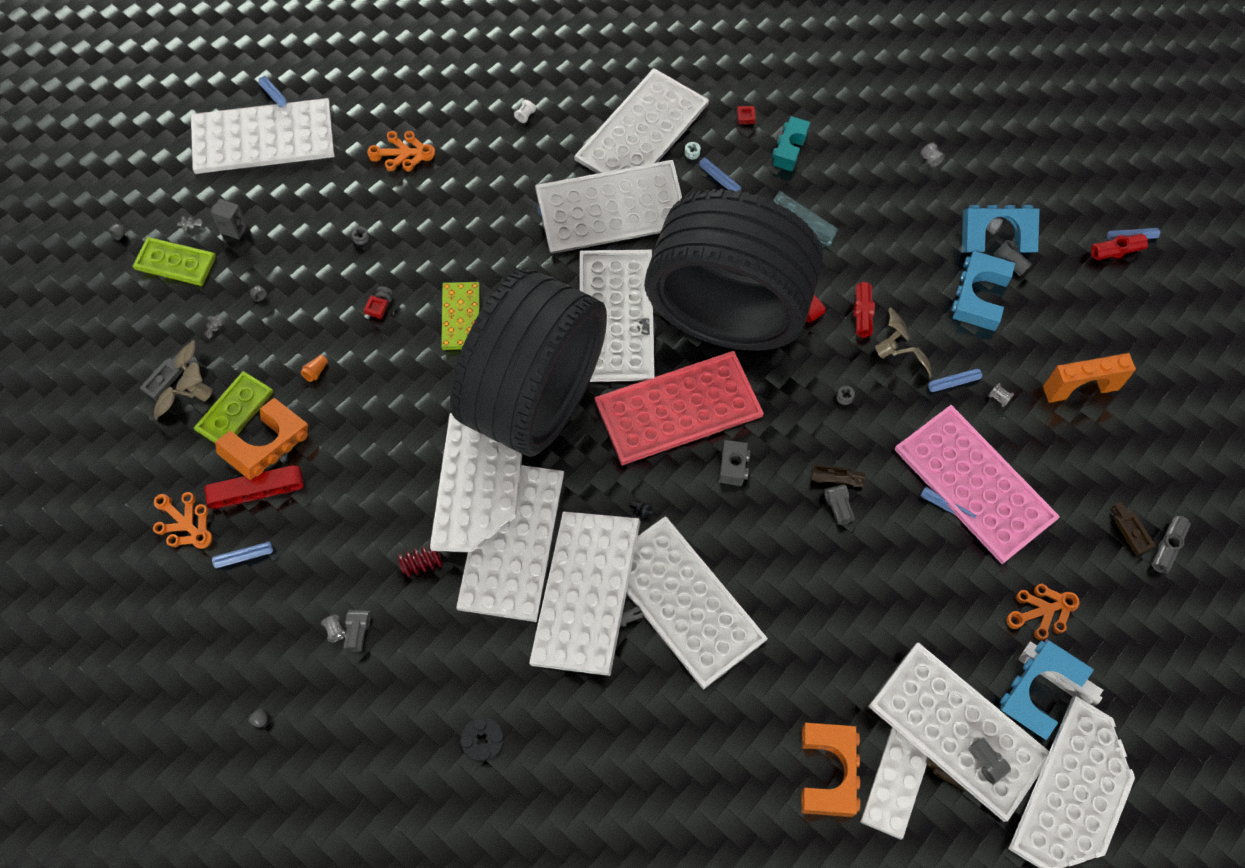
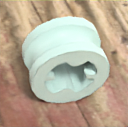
M696 142L687 143L685 146V156L691 160L697 159L700 155V145Z

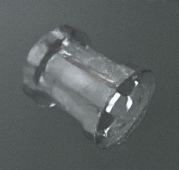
M998 383L988 396L990 398L994 397L1002 403V407H1005L1014 396V393H1009Z
M338 615L329 616L321 622L327 631L328 642H336L346 635L345 631L341 629Z

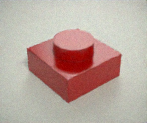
M737 106L738 124H755L754 106Z
M370 295L363 310L364 314L382 319L389 304L388 300Z

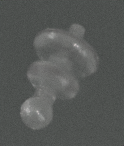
M185 216L181 217V222H177V226H182L183 231H187V226L193 229L194 225H202L200 219L193 221V218L189 217L188 221H186Z
M216 314L215 318L208 317L211 324H206L208 331L205 332V336L207 338L212 336V331L218 330L216 325L222 326L223 323L218 320L220 315Z

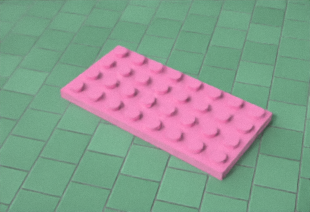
M952 405L923 425L894 449L920 478L948 503V506L1001 564H1004L1060 518ZM955 504L967 509L972 514H975L976 517L973 518L965 514Z

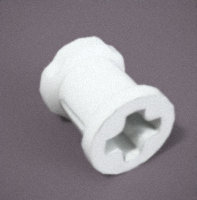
M524 100L521 108L514 112V116L521 123H525L528 121L529 115L536 111V107L532 102Z

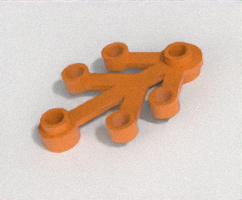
M390 131L387 133V139L399 149H380L378 146L372 145L367 153L371 161H379L382 156H397L394 160L388 159L385 162L388 171H394L401 163L405 171H411L420 161L432 160L435 155V149L432 145H423L415 138L414 132L407 131L404 134L405 141L416 147L409 148L398 138L395 131ZM409 156H415L411 160L407 159Z
M190 492L182 495V502L185 503L184 516L172 506L173 501L166 494H159L155 497V507L161 511L168 512L178 523L164 524L157 522L153 526V531L159 535L178 531H188L191 536L178 537L175 534L169 535L166 539L169 546L178 547L179 545L193 544L199 549H204L212 543V534L207 530L208 507L203 504L196 506L195 514L199 516L198 529L193 525L195 495ZM191 496L190 501L187 502L186 498ZM164 499L163 503L159 504L160 500ZM204 508V512L200 514V509ZM163 526L162 530L158 531V528ZM203 535V540L199 541L200 536ZM176 538V542L171 544V540Z
M1038 584L1035 587V595L1037 597L1047 596L1057 602L1048 603L1030 595L1026 590H1021L1016 595L1019 603L1024 604L1027 602L1039 608L1023 614L1018 611L1011 612L1006 618L1007 625L1012 629H1019L1024 622L1043 616L1040 627L1034 632L1035 638L1040 641L1048 637V629L1055 611L1061 609L1059 620L1053 624L1052 629L1056 634H1062L1067 629L1066 622L1070 612L1075 611L1079 607V598L1076 594L1072 592L1060 594L1047 588L1044 584ZM1038 588H1042L1044 593H1040ZM1020 594L1025 595L1026 599H1022L1020 597ZM1065 600H1069L1071 605H1068ZM1011 619H1015L1017 624H1013ZM1057 624L1062 626V630L1057 628ZM1039 631L1044 633V637L1039 635Z

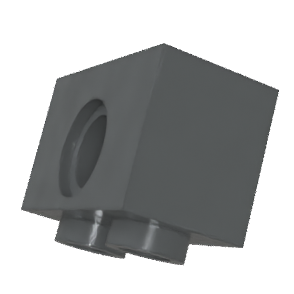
M220 198L213 205L211 215L219 232L240 239L248 225L239 205Z
M724 441L719 483L742 486L744 479L747 480L749 468H745V465L750 460V450H747L748 443ZM737 461L740 465L736 466L733 465L731 462Z

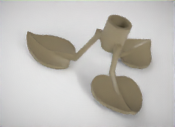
M890 307L888 311L891 316L889 326L894 327L897 331L888 339L876 345V351L881 358H885L891 353L895 356L900 353L914 352L928 371L929 379H931L932 370L930 362L919 348L913 347L896 351L898 345L895 339L902 334L908 341L910 340V335L902 318Z
M194 340L183 347L175 359V367L180 368L182 366L185 371L177 383V390L169 387L157 399L154 408L156 420L170 408L176 394L186 395L191 398L195 396L202 401H206L212 393V388L201 383L202 377L198 363L193 362L187 367V363L192 359L195 351Z

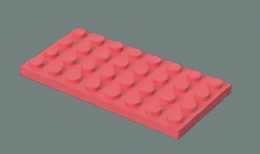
M734 351L595 397V403L621 465L763 417L764 414Z

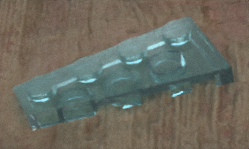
M779 191L774 200L775 203L781 204L784 208L790 209V212L796 213L797 217H801L803 222H806L808 227L813 229L821 243L831 246L838 228Z

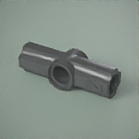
M1174 516L1164 538L1158 545L1159 549L1151 564L1154 570L1166 574L1170 572L1179 550L1184 546V538L1191 525L1189 519L1183 516Z

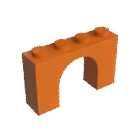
M1130 353L1058 365L1043 385L1049 403L1067 400L1074 389L1093 380H1097L1101 393L1118 391L1135 372L1136 368Z
M275 398L260 408V420L278 434V437L272 443L264 446H253L244 442L231 430L215 441L216 453L249 480L259 476L266 467L274 464L284 453L290 452L293 446L298 442L304 441L308 435V424Z
M805 723L803 725L802 748L827 750L834 753L842 762L844 778L841 785L834 789L804 788L801 791V813L854 817L857 811H860V798H857V789L860 788V777L857 776L860 755L856 754V746H859L860 735L856 733V726Z

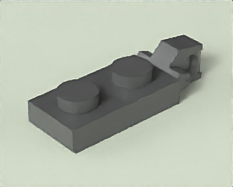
M177 355L173 360H165L140 387L142 392L155 401L184 370L182 366L180 368L175 367Z

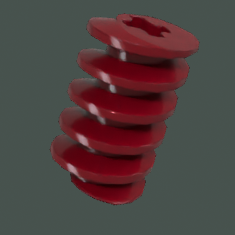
M430 544L429 551L422 546L421 553L413 549V556L408 551H406L405 558L398 554L403 576L406 573L408 577H411L412 570L418 575L420 568L427 572L428 565L434 570L435 563L440 568L443 567L439 551H431Z

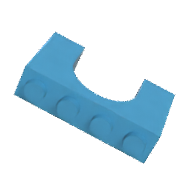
M969 205L968 209L963 210L962 253H972L973 251L985 252L986 228L996 217L1005 218L1013 225L1015 245L1018 247L1019 253L1038 252L1039 209H1033V205H1023L1022 209H1015L1016 205H1005L1004 209H998V205H987V209L980 208V205Z
M973 251L970 257H966L963 266L966 267V271H963L960 277L962 285L958 286L955 295L958 296V300H955L952 306V311H954L953 319L995 331L1001 321L1004 307L978 298L973 292L972 284L978 281H987L1007 287L1012 278L1015 263Z
M1048 639L1045 642H1039L1034 650L1037 654L1033 660L1031 658L1027 660L1023 666L1024 673L1021 677L1017 676L1011 685L1014 688L1010 694L1005 693L1000 701V704H1002L1000 708L1003 712L1045 740L1048 739L1058 721L1032 703L1029 696L1032 680L1040 673L1053 671L1064 675L1083 687L1094 670Z

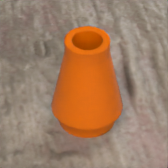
M319 355L302 367L301 375L309 382L317 380L328 360L323 355Z

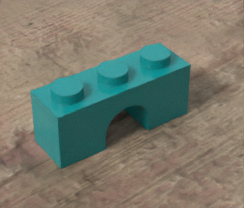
M792 116L788 123L785 122L782 130L784 134L779 136L777 142L779 147L774 148L772 158H774L773 166L793 172L800 148L792 144L803 146L810 122Z

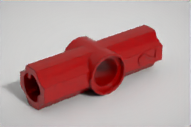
M1142 233L1128 237L1119 235L1114 240L1093 244L1091 246V255L1096 260L1109 257L1121 258L1126 253L1146 249L1148 247V239Z
M861 282L856 284L855 287L856 301L853 314L856 317V335L867 337L873 333L875 303L872 302V285L868 282Z

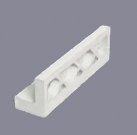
M1030 641L1018 660L1024 664L1029 658L1033 660L1037 654L1034 651L1037 645ZM1047 671L1040 673V675L1071 696H1077L1092 706L1100 703L1102 699L1100 695L1103 690L1089 680L1081 687L1058 672Z

